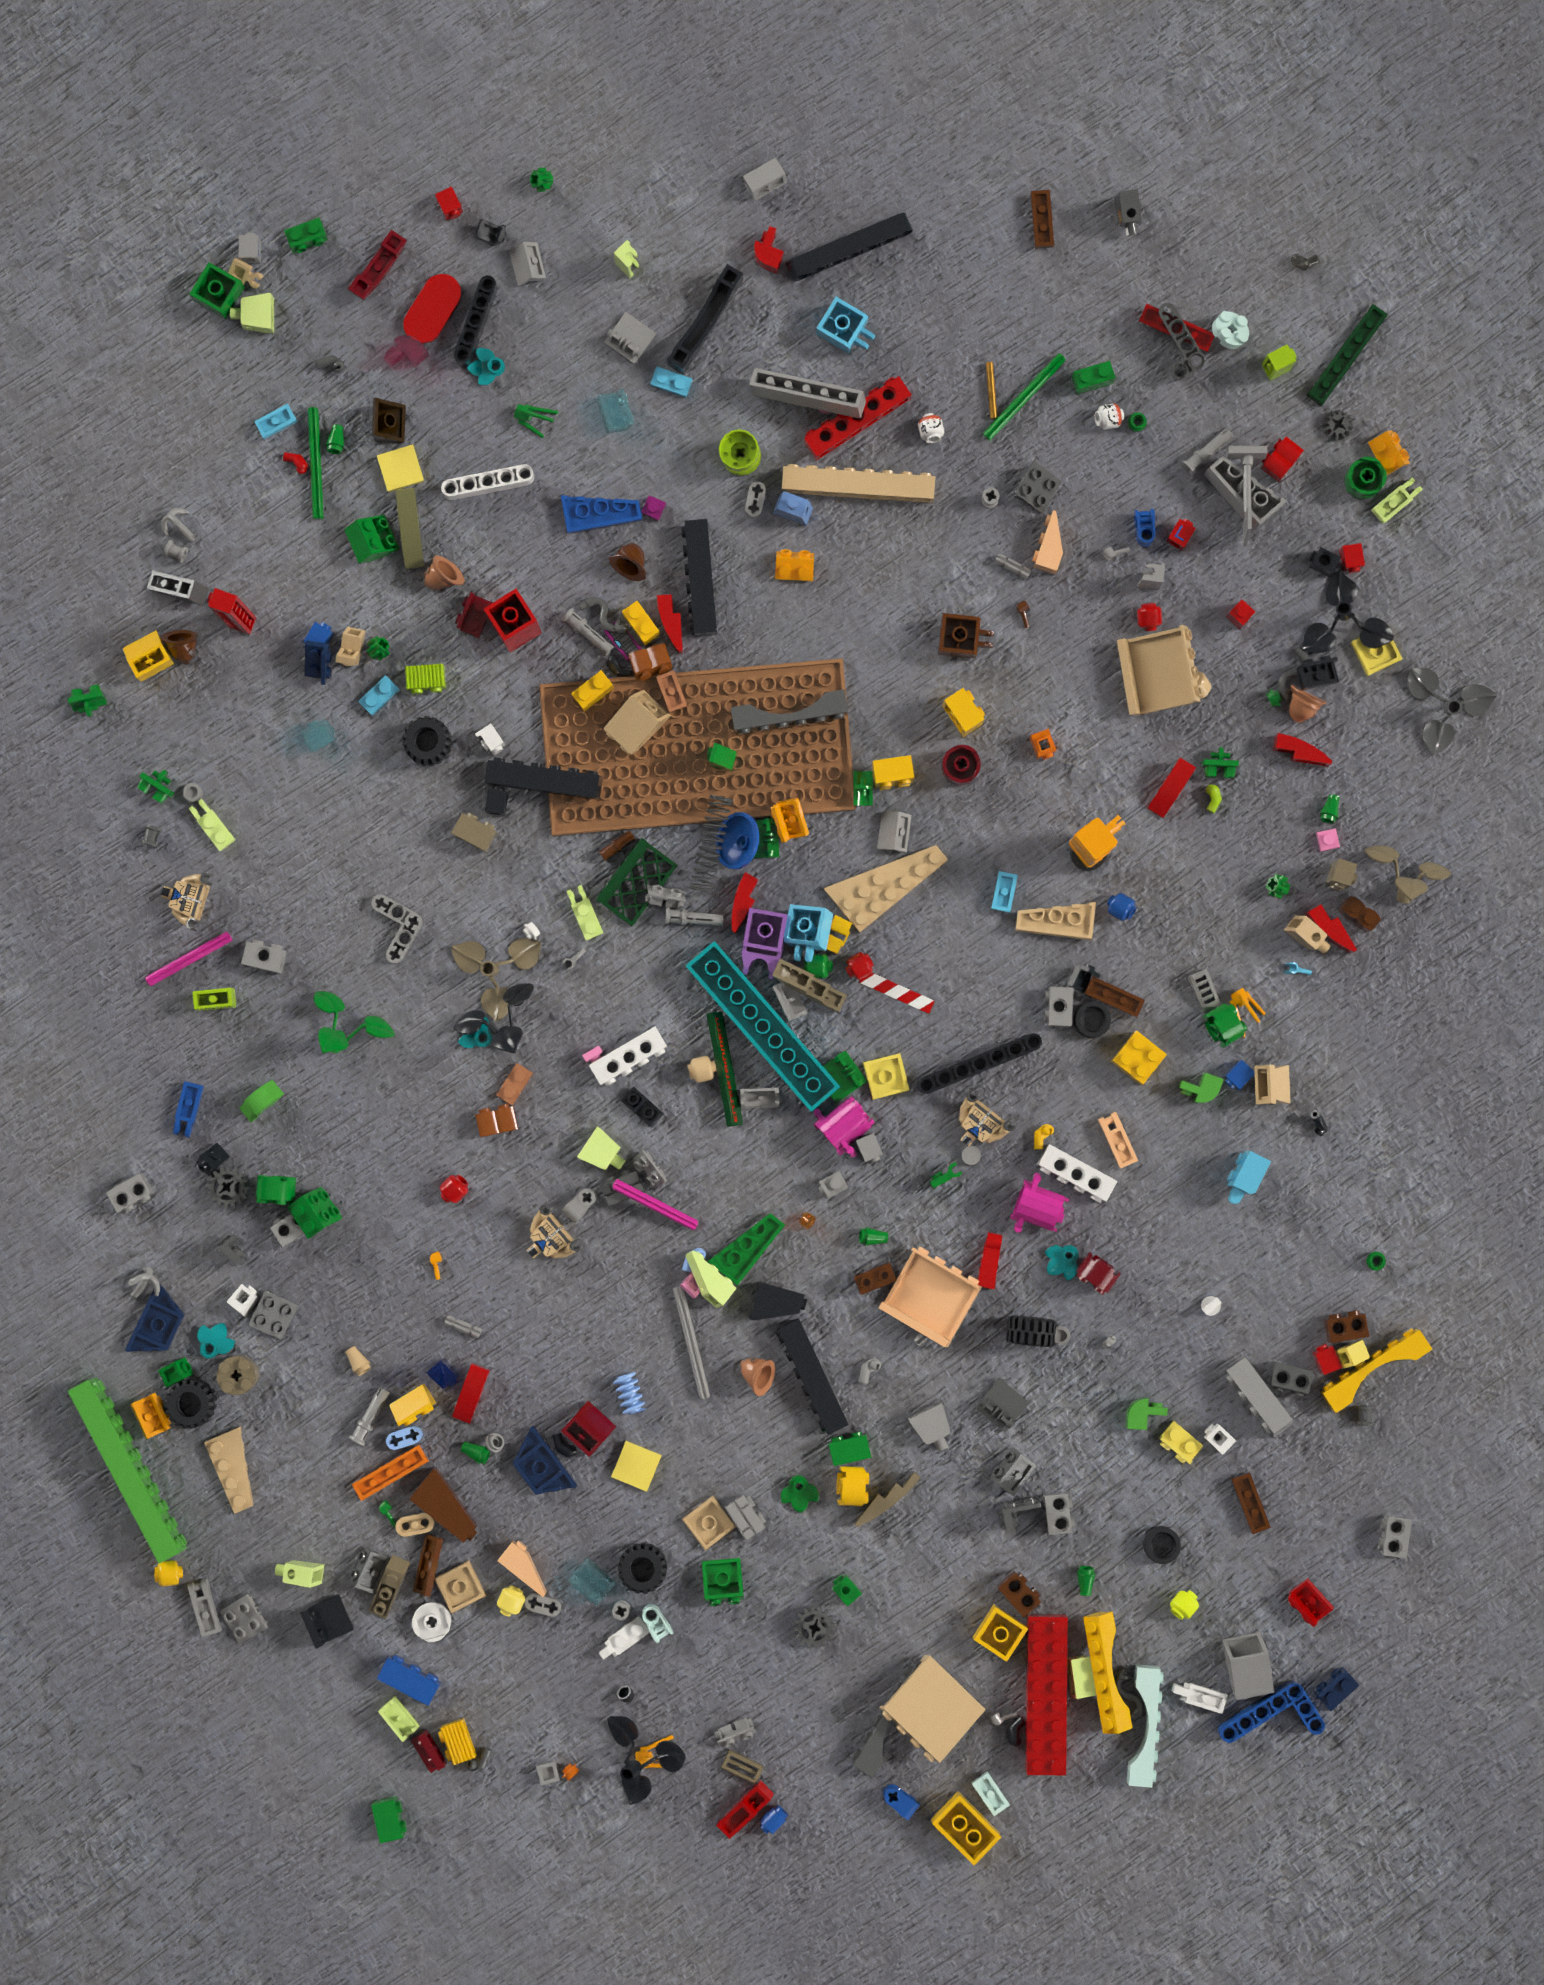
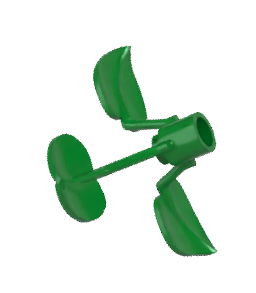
M317 991L314 993L313 999L317 1008L326 1013H334L332 1029L323 1027L318 1032V1041L323 1054L327 1052L339 1053L347 1049L348 1041L363 1028H366V1032L374 1037L391 1038L395 1036L393 1029L384 1019L377 1016H367L364 1020L365 1024H361L345 1038L344 1032L340 1030L335 1031L338 1012H342L345 1009L343 1001L337 995L330 992Z

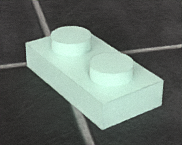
M988 1771L971 1782L993 1816L1010 1806Z

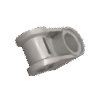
M590 1188L582 1190L563 1207L562 1211L574 1223H577L597 1201V1193ZM584 1193H586V1194L591 1193L592 1196H591L590 1198H591L592 1201H589V1200H588V1201L585 1202V1201H584V1199H585Z

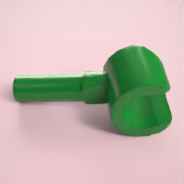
M384 1500L380 1504L379 1510L388 1518L392 1526L396 1527V1521L389 1512L392 1506L388 1501Z

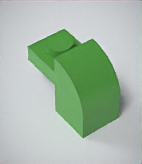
M1203 1073L1199 1086L1182 1080L1177 1088L1181 1089V1093L1192 1097L1194 1094V1103H1205L1213 1100L1218 1095L1224 1079Z
M271 1080L248 1096L239 1109L252 1123L266 1109L273 1106L284 1093Z
M1139 1398L1133 1401L1127 1409L1125 1427L1127 1429L1147 1430L1148 1415L1167 1416L1168 1408L1164 1407L1163 1403L1151 1402V1406H1149L1148 1398Z

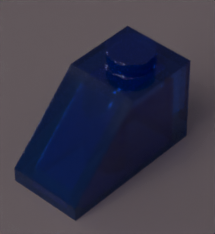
M446 1358L440 1360L426 1372L442 1389L446 1386L450 1389L458 1382L456 1378L459 1377V1374Z

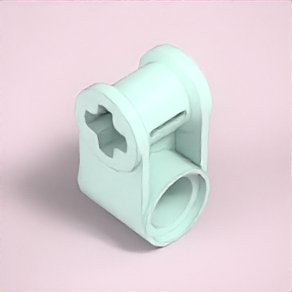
M648 1604L644 1607L642 1618L656 1643H659L660 1639L666 1635L674 1633L657 1605ZM654 1610L657 1615L654 1618H648L646 1612Z

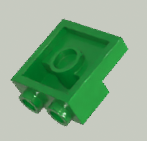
M741 1558L702 1561L705 1603H709V1606H719L721 1602L729 1601V1604L735 1605L739 1604L740 1600H744Z

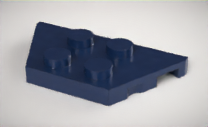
M160 1283L159 1295L155 1296L153 1289L125 1349L127 1352L169 1350L185 1314Z
M533 1425L513 1462L515 1468L535 1495L577 1487V1483Z

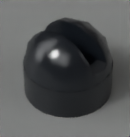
M624 1685L619 1688L617 1697L622 1702L629 1703L634 1698V1692L628 1685Z

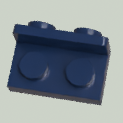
M308 640L305 643L304 676L320 678L321 685L326 684L327 679L331 678L332 668L329 667L332 652L329 651L328 643Z
M1344 1667L1336 1668L1326 1682L1322 1681L1317 1685L1314 1692L1330 1711L1360 1686Z

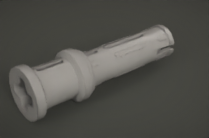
M1225 428L1204 448L1196 450L1192 457L1181 463L1184 470L1193 476L1201 465H1206L1208 459L1233 439L1231 431Z
M571 608L561 621L569 624L575 633L583 635L607 656L614 646L587 624V620L585 618L582 619Z
M666 907L665 924L681 923L684 926L686 923L723 927L724 914L687 912L686 909L672 910Z
M380 1387L378 1388L362 1420H358V1426L353 1435L349 1436V1439L360 1445H365L364 1441L369 1432L373 1430L374 1420L390 1394L389 1392Z

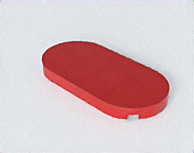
M447 274L432 276L410 307L404 318L403 327L407 337L414 343L424 344L435 341L461 301V288L454 277Z

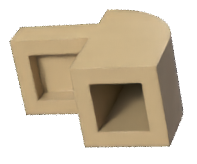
M352 627L345 629L342 635L341 648L336 655L335 662L341 663L343 666H358L364 647L365 630Z

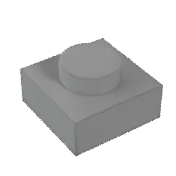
M556 1760L536 1766L541 1786L560 1781Z

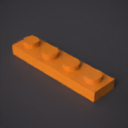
M419 1444L356 1481L352 1486L360 1500L363 1501L429 1462Z

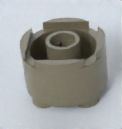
M236 1355L225 1359L217 1370V1382L223 1392L230 1395H241L249 1392L254 1388L259 1379L257 1364L245 1355ZM234 1373H241L242 1377L238 1379L234 1376Z

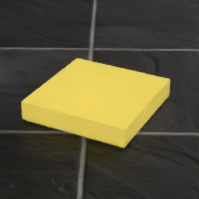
M413 444L377 455L388 493L425 482Z
M1360 638L1350 642L1367 676L1402 660L1394 641L1375 649L1364 646Z
M900 1053L863 1062L872 1100L910 1090Z
M626 1440L611 1477L647 1492L662 1455Z

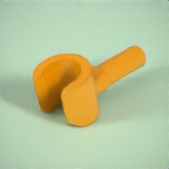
M439 1251L430 1255V1262L433 1265L436 1280L440 1279L437 1263L442 1261Z

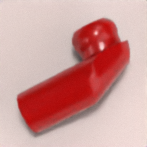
M284 452V462L294 463L298 473H306L308 464L302 455Z

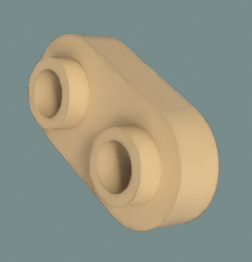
M427 1513L404 1516L397 1521L396 1531L404 1537L427 1533L433 1529L435 1520ZM423 1519L428 1520L429 1524L427 1526L422 1524ZM403 1523H408L409 1529H404Z

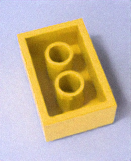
M959 1791L931 1818L932 1824L973 1865L1001 1838L1000 1832Z

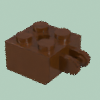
M943 613L938 655L976 659L978 647H993V643L978 641L979 636L992 637L994 636V631L981 630L980 617ZM957 632H960L964 638L957 639L954 634L957 635Z

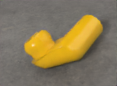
M1044 1124L1034 1132V1149L1043 1150V1140L1054 1133L1052 1125Z

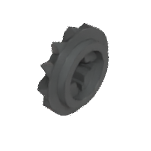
M1341 410L1331 411L1323 419L1322 428L1325 435L1332 440L1347 438L1353 428L1352 418L1349 417L1347 412ZM1342 419L1341 426L1343 428L1339 427L1338 429L1333 431L1335 426L1334 421L1338 422Z

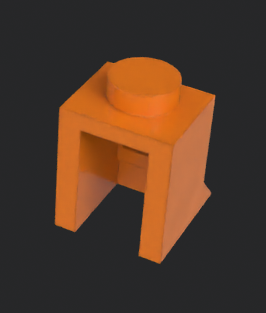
M1049 728L1030 736L1029 739L1037 759L1043 758V760L1054 757L1053 753L1057 750ZM1046 740L1049 748L1041 750L1040 741Z

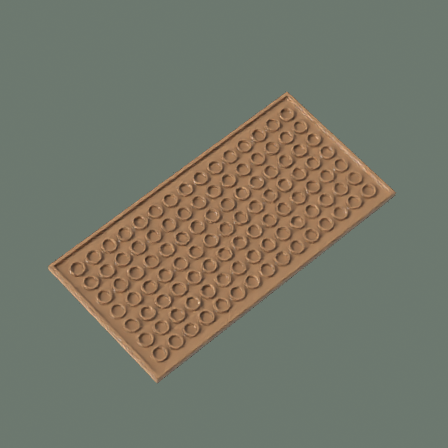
M843 658L678 672L675 675L688 707L669 713L656 677L659 674L653 675L644 681L636 680L635 676L609 678L614 689L585 712L574 700L571 693L588 680L539 684L546 768H549L550 765L560 766L561 770L568 771V768L580 769V773H587V770L597 771L598 775L603 777L600 800L548 793L552 836L712 823L704 817H723L708 813L706 810L722 809L711 806L708 802H725L710 799V794L733 799L732 805L714 804L730 810V813L711 811L726 817L735 812H743L749 814L754 819L772 817L771 807L778 801L799 798L803 815L856 810V806H853V767L848 715H844L845 718L833 720V717L825 718L826 721L814 723V720L807 721V724L796 726L793 723L788 724V727L777 729L774 726L769 727L767 731L758 732L757 729L750 730L748 734L739 735V732H734L731 707L750 704L768 713L787 714L801 711L811 706L825 692L845 690L846 696ZM645 690L671 717L636 753L631 755L624 752L616 740L610 739L603 728L631 695ZM714 743L737 751L732 772L710 767L706 757L709 747H713ZM711 819V820H714V821H717V822H723V821H724V820H719V819Z

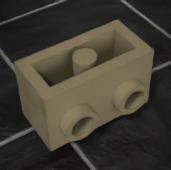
M469 812L467 815L462 813L451 833L487 853L497 835V832L494 830L495 826L486 821L484 824L477 821L478 817Z
M1340 858L1332 862L1325 884L1330 885V889L1339 892L1350 887L1351 884L1354 885L1357 879L1355 871L1358 864Z

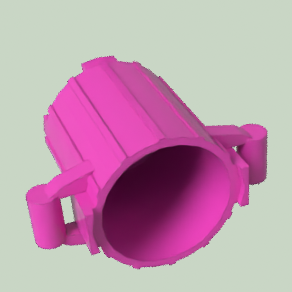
M852 1096L849 1099L847 1098L826 1117H824L821 1110H814V1115L818 1119L813 1124L814 1127L824 1134L836 1148L839 1156L847 1152L851 1158L856 1157L857 1153L850 1145L875 1123L864 1112L857 1100L855 1101Z
M1034 1173L1032 1182L1024 1179L1013 1215H1010V1219L1017 1221L1014 1224V1229L1018 1233L1022 1231L1024 1221L1057 1232V1228H1054L1056 1223H1062L1065 1214H1063L1064 1207L1062 1206L1064 1201H1069V1198L1038 1187V1183L1041 1181L1040 1173Z

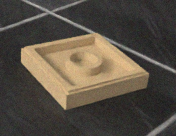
M711 1496L682 1518L704 1550H707L736 1528L734 1522L714 1496Z
M470 1561L434 1578L451 1613L486 1596Z

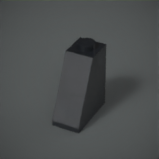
M760 1282L750 1320L799 1314L800 1310H805L807 1299L804 1298L805 1294Z

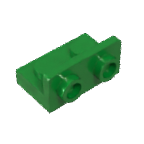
M320 217L284 230L293 253L305 252L307 248L321 246L328 240Z

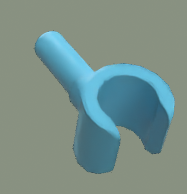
M1295 962L1285 963V965L1290 966V970L1284 971L1285 974H1312L1311 970L1300 968Z

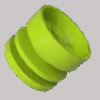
M741 429L732 430L725 434L720 441V458L726 469L732 474L738 476L749 475L760 465V447L755 437L748 431ZM738 453H744L745 456L743 458L741 456L738 457Z

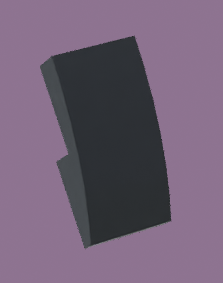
M634 1086L621 1100L651 1128L664 1114Z

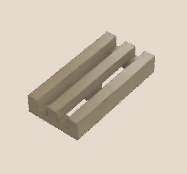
M729 1749L721 1768L756 1785L764 1765ZM730 1756L758 1768V1771L731 1759ZM727 1762L756 1775L755 1778L726 1765Z

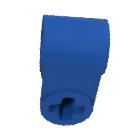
M1154 509L1140 512L1134 510L1137 543L1142 547H1148L1152 544L1156 534ZM1147 533L1151 539L1145 540L1141 534Z
M889 1784L883 1790L886 1803L906 1820H909L921 1805L914 1797L904 1792L895 1784ZM889 1793H896V1797H889Z

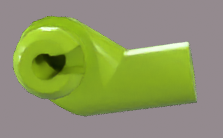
M1210 784L1206 787V793L1210 795L1211 801L1206 810L1215 814L1222 797L1219 787Z

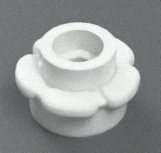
M532 922L524 924V934L528 939L533 938L536 940V937L540 935L537 927Z

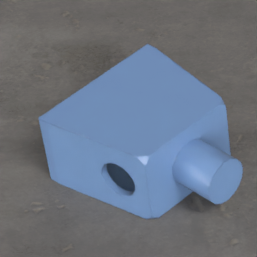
M783 491L779 495L773 514L807 526L813 507L809 500Z

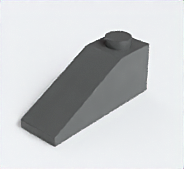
M152 571L147 586L148 590L201 606L204 604L209 589L194 580Z

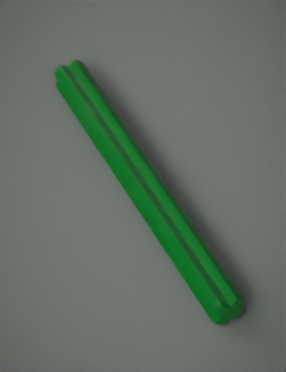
M1058 353L984 431L983 435L986 439L992 440L1066 360L1062 354Z
M316 407L308 408L312 511L313 518L321 520L324 518L319 411Z

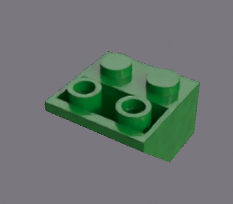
M385 515L356 519L344 529L359 564L375 561L400 549Z

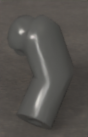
M334 355L316 360L319 369L327 366L337 372L344 369L343 361Z
M483 1747L479 1757L467 1760L466 1768L470 1771L485 1768L492 1750Z

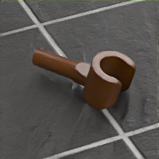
M1024 600L1017 604L1016 609L1021 614L1025 628H1029L1025 611L1030 608Z

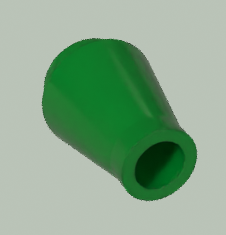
M332 425V430L325 445L327 452L339 455L344 450L343 426Z
M1334 794L1328 795V799L1319 814L1322 822L1335 824V821L1338 820L1339 796Z
M868 1227L860 1229V1244H864V1246L887 1244L888 1232Z
M466 1441L460 1452L467 1455L477 1464L481 1463L483 1465L486 1464L491 1453L486 1446Z
M1080 1566L1076 1572L1080 1595L1091 1596L1096 1572H1094V1567Z

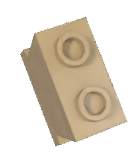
M1289 1065L1254 1066L1256 1104H1289Z

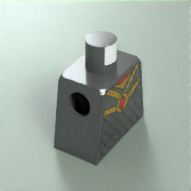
M1138 189L1118 192L1114 200L1119 227L1125 226L1126 236L1137 235L1136 224L1141 221ZM1127 213H1130L1132 218L1128 217Z

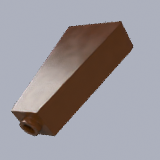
M433 1468L409 1500L463 1543L467 1539L471 1541L477 1533L475 1528L478 1525L439 1469Z

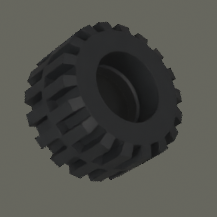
M424 716V718L417 717L416 721L412 720L409 722L410 725L405 727V734L403 733L402 745L406 754L415 763L422 766H434L435 763H442L441 760L448 757L447 754L448 752L450 753L452 745L451 734L444 723L435 717L430 718L429 716ZM425 731H433L438 736L436 747L428 752L419 750L416 745L418 736Z
M1009 1316L1006 1341L1021 1345L1052 1347L1055 1343L1057 1322L1046 1318Z
M188 1379L178 1382L174 1387L170 1388L169 1394L165 1397L167 1399V1402L164 1403V1407H167L166 1415L170 1416L169 1420L171 1422L174 1421L176 1426H182L184 1429H193L207 1423L213 1417L214 1409L217 1408V1404H215L217 1398L213 1395L214 1390L209 1388L210 1385L208 1383H203V1380ZM192 1392L199 1397L201 1407L197 1414L189 1415L183 1411L181 1399L185 1393Z
M646 1542L633 1544V1546L628 1547L623 1552L618 1565L619 1579L622 1580V1584L629 1591H635L636 1594H648L650 1591H655L657 1587L661 1586L666 1576L667 1561L665 1560V1555L661 1553L658 1547H654L651 1543L650 1545L646 1544ZM645 1557L652 1561L654 1572L651 1577L639 1579L633 1575L631 1565L636 1558Z

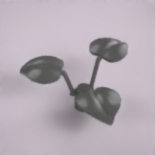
M1411 668L1407 677L1408 689L1413 697L1425 700L1430 694L1444 702L1443 710L1446 716L1441 722L1437 720L1429 721L1422 730L1423 741L1431 754L1442 752L1452 742L1454 727L1451 724L1444 723L1451 715L1459 714L1462 710V705L1467 714L1479 716L1488 710L1491 703L1497 697L1496 693L1482 685L1471 684L1464 687L1461 691L1463 701L1456 699L1447 700L1433 692L1439 686V677L1433 670L1428 668Z

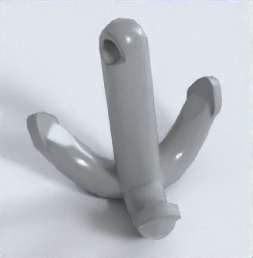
M182 508L171 509L161 522L164 534L168 536V522L170 521L189 541L194 542L196 539L194 534L175 516L176 514L189 515V512Z
M151 1267L143 1268V1272L146 1273L129 1280V1286H134L140 1282L131 1293L132 1299H137L149 1282L153 1284L155 1296L159 1295V1281L153 1276Z

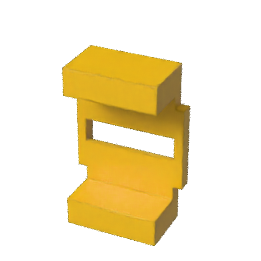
M837 915L832 920L831 930L846 936L843 941L829 934L827 950L836 955L840 948L844 946L852 925L851 922Z

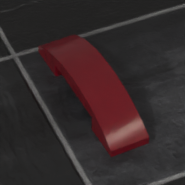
M391 230L382 241L381 248L361 275H357L348 287V290L362 300H365L387 275L402 252L407 240Z

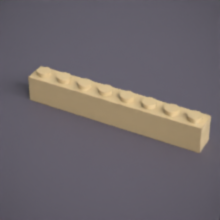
M797 464L783 466L782 492L933 503L935 476H931L930 473L912 475V472L907 471L901 472V474H894L890 470H883L882 473L874 472L872 469L855 471L856 469L844 468V470H837L836 467L832 466L825 467V469H818L815 465H807L806 468L799 467Z

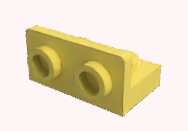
M1174 1420L1158 1437L1162 1441L1160 1445L1168 1452L1172 1449L1177 1453L1175 1458L1183 1464L1185 1462L1191 1464L1193 1462L1191 1460L1203 1447L1199 1441Z

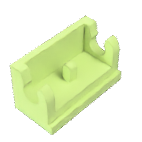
M626 240L614 252L615 264L631 278L634 275L631 271L632 263L635 267L639 268V264L634 258L638 256L637 252L630 246V242Z
M1090 1656L1067 1657V1674L1071 1697L1080 1699L1096 1696Z
M394 1696L378 1711L402 1742L420 1727L397 1696Z

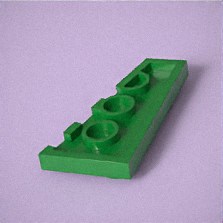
M769 1213L711 1258L708 1263L714 1265L723 1275L738 1286L785 1224Z

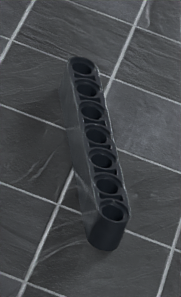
M903 212L792 258L786 265L793 281H800L905 237L913 232L906 213Z
M1036 1033L1028 1034L927 1075L918 1081L917 1088L922 1094H930L1031 1053L1041 1047L1042 1038ZM1030 1037H1035L1038 1041V1045L1034 1048L1028 1045ZM1012 1044H1017L1020 1047L1019 1054L1014 1055L1010 1052ZM995 1051L1002 1054L1000 1062H995L992 1058V1054ZM980 1058L984 1061L983 1069L975 1067L974 1062L976 1059ZM958 1066H964L967 1069L965 1076L957 1074ZM941 1073L948 1074V1083L943 1084L939 1081ZM923 1080L930 1081L931 1089L929 1091H924L921 1088Z

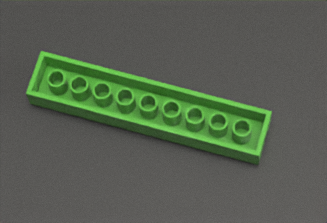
M97 1377L89 1379L70 1389L68 1393L156 1560L160 1564L187 1548V1541L183 1534H179L175 1518L173 1516L170 1517L166 1501L164 1499L161 1500L157 1484L155 1482L152 1483L148 1467L146 1465L143 1466L139 1450L137 1448L134 1449L130 1433L128 1431L125 1432L122 1426L124 1422L121 1416L115 1413L113 1409L115 1405L112 1399L106 1396L104 1392L106 1388L103 1382L98 1380Z

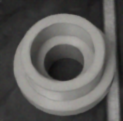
M497 1433L489 1434L485 1441L487 1449L492 1453L501 1451L504 1446L503 1437Z

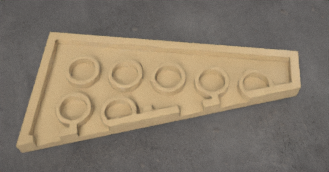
M935 845L823 889L860 933L947 862L948 859Z

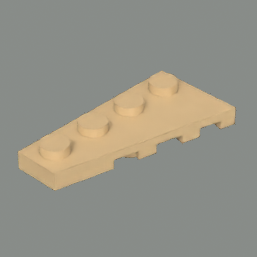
M1096 902L1063 907L1055 906L1046 909L1020 910L1017 912L1015 931L1092 940Z
M241 1426L204 1442L234 1514L253 1506Z

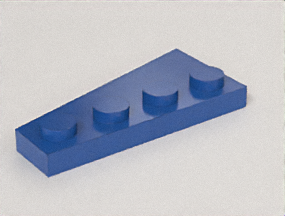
M561 495L568 534L642 521L639 500H613Z

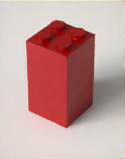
M517 588L484 608L490 623L510 653L542 633L535 616Z

